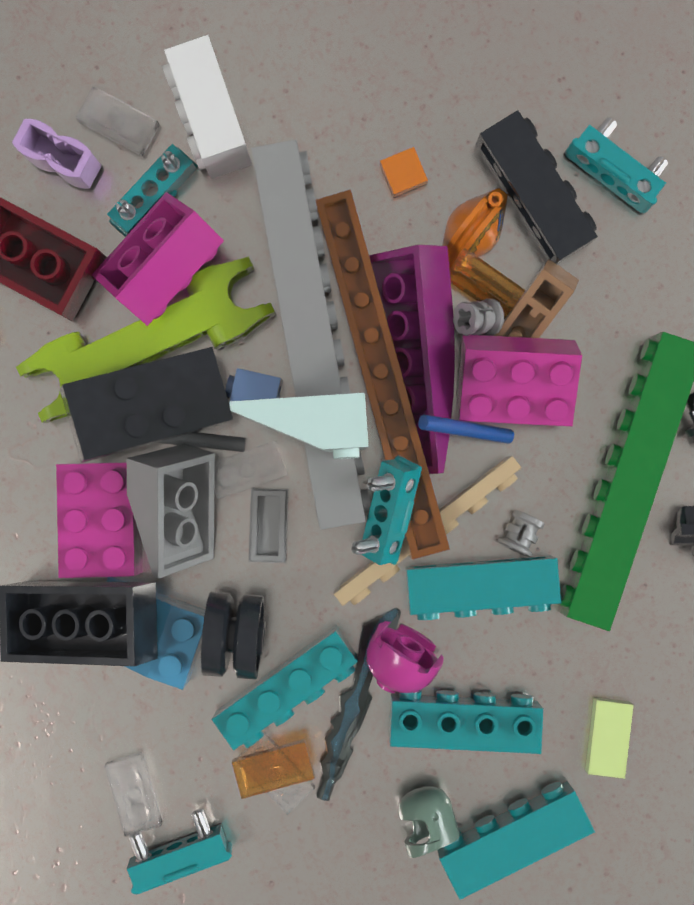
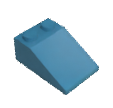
M108 577L106 582H125V581L116 579V578H114V577ZM156 592L158 659L135 667H124L147 678L183 690L190 680L201 648L205 609Z

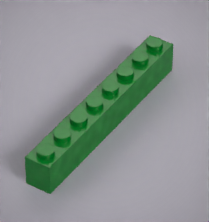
M660 332L654 335L652 339L648 338L642 348L640 359L644 360L640 374L636 373L631 381L629 394L633 396L629 408H624L619 417L617 429L621 430L617 444H612L608 450L605 464L609 465L605 480L600 479L597 483L593 496L597 503L593 515H587L582 527V535L585 536L581 550L576 549L570 563V570L574 571L570 584H565L560 592L561 604L558 605L562 606L561 614L609 632L694 382V342L666 332Z

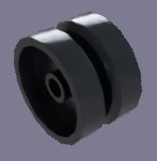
M212 591L209 593L204 615L201 644V672L203 676L222 677L228 670L230 656L233 653V670L236 677L257 679L260 658L263 655L265 642L264 595L245 594L239 601L237 616L234 617V600L230 593Z

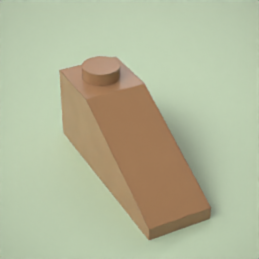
M548 259L504 320L502 329L494 336L540 338L574 293L579 279Z

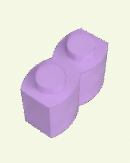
M24 119L12 141L15 148L34 166L44 171L57 172L67 183L75 187L90 188L102 166L82 142L72 137L58 136L50 126L35 119Z

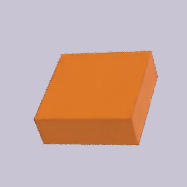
M414 147L380 160L381 169L393 197L428 183Z

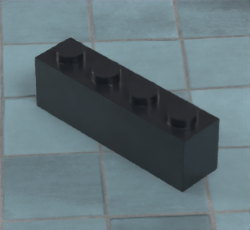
M519 110L481 132L476 145L547 259L559 264L591 244L598 237L595 233L597 227L591 215L586 211L582 212L576 203L577 195L569 181H563L556 171L557 163L552 153L548 149L543 150L536 137L538 134L532 121L527 117L523 118Z

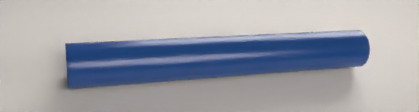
M422 415L418 423L421 430L510 444L514 439V432L511 429L431 415Z

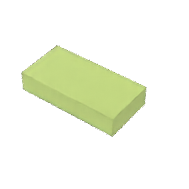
M593 698L585 771L588 774L625 779L634 706L631 702Z

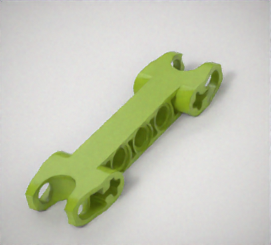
M248 256L222 264L211 265L196 272L191 283L186 287L189 297L168 306L165 312L159 318L153 319L148 326L139 320L88 345L85 344L80 332H72L43 345L37 352L16 366L20 377L24 376L25 378L53 372L58 377L61 388L62 384L152 362L207 335L214 349L226 347L247 337L253 330L275 316L276 313L271 302L246 309L235 306L232 302L231 292L233 286L254 270ZM60 392L57 399L38 412L42 423H50L67 417Z

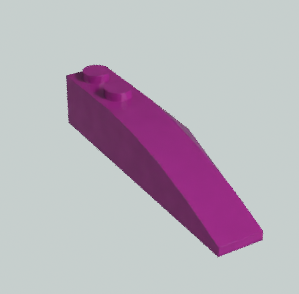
M418 244L369 255L429 474L444 473L450 434L421 430L418 423L419 418L424 414L448 419L452 418L455 336L448 246Z

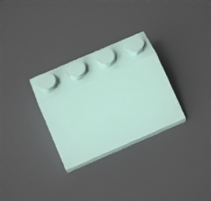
M365 393L230 401V411L325 452H333L335 460L359 458V450H366L368 448Z

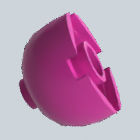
M390 621L379 623L368 645L366 659L379 687L389 693H416L428 686L437 676L444 661L442 654L437 659L433 653L436 648L434 643L420 632L406 625L400 624L398 630L388 628L391 623Z

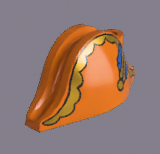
M500 188L465 201L449 216L442 246H448L450 270L486 254L499 241L508 194Z

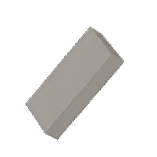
M251 488L249 562L286 563L289 489Z

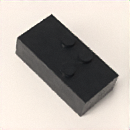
M213 347L62 384L60 388L81 463L215 427L233 420Z
M24 581L1 585V662L135 667L158 659L156 582Z

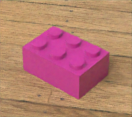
M166 192L94 271L92 276L121 304L148 326L153 319L159 318L165 312L170 300L191 283L193 275L204 263L214 258L218 247L224 240L193 209Z
M463 335L456 402L459 420L573 427L582 362V353L576 341Z
M56 464L59 578L130 577L142 573V540L127 497V464Z

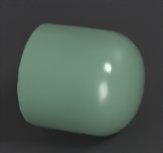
M433 786L420 787L408 792L401 799L398 807L399 818L405 821L412 820L413 832L404 841L409 857L416 858L452 844L459 838L460 833L451 801L442 789ZM429 836L427 842L416 844L419 840Z

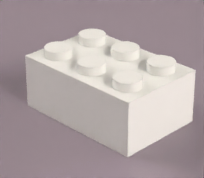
M206 35L165 49L164 51L169 63L163 65L162 68L176 100L175 106L180 120L184 124L187 135L193 134V136L187 137V141L199 170L206 168L210 178L213 179L251 166L252 162L209 36Z

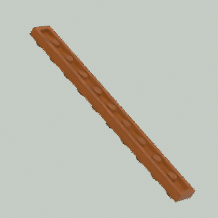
M351 189L316 199L318 213L385 460H393L399 455L422 467L414 498V506L406 532L412 559L450 550Z

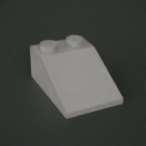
M181 444L126 458L127 497L153 577L159 579L214 559L215 453Z

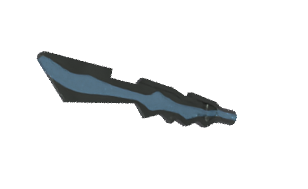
M395 608L362 627L352 689L339 695L340 713L330 721L332 729L325 737L326 752L319 761L322 775L316 797L321 800H330L335 783L342 777L354 750L353 747H350L352 740L360 730L372 700L368 689L373 675L366 661L371 637L379 623L385 621L391 622L388 628L396 630L401 616L399 609Z

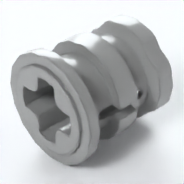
M485 299L471 303L461 302L454 310L453 323L459 334L465 336L472 334L492 336L499 333L502 329L504 312L500 303L495 299Z
M514 510L512 514L514 520L512 524L508 523L505 529L508 533L505 538H499L498 542L519 554L532 557L533 553L529 548L532 543L536 544L539 538L536 536L538 529H543L545 523L524 512ZM526 526L521 540L517 541L523 527Z

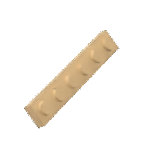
M507 456L439 509L446 535L459 525L456 518L467 510L470 514L475 513L488 502L485 496L497 487L501 492L518 479L514 473L522 467L513 456ZM406 535L396 565L391 563L378 565L371 561L334 590V596L342 606L349 601L353 606L359 603L371 593L368 586L377 579H380L383 583L400 570L397 565L408 555L412 559Z

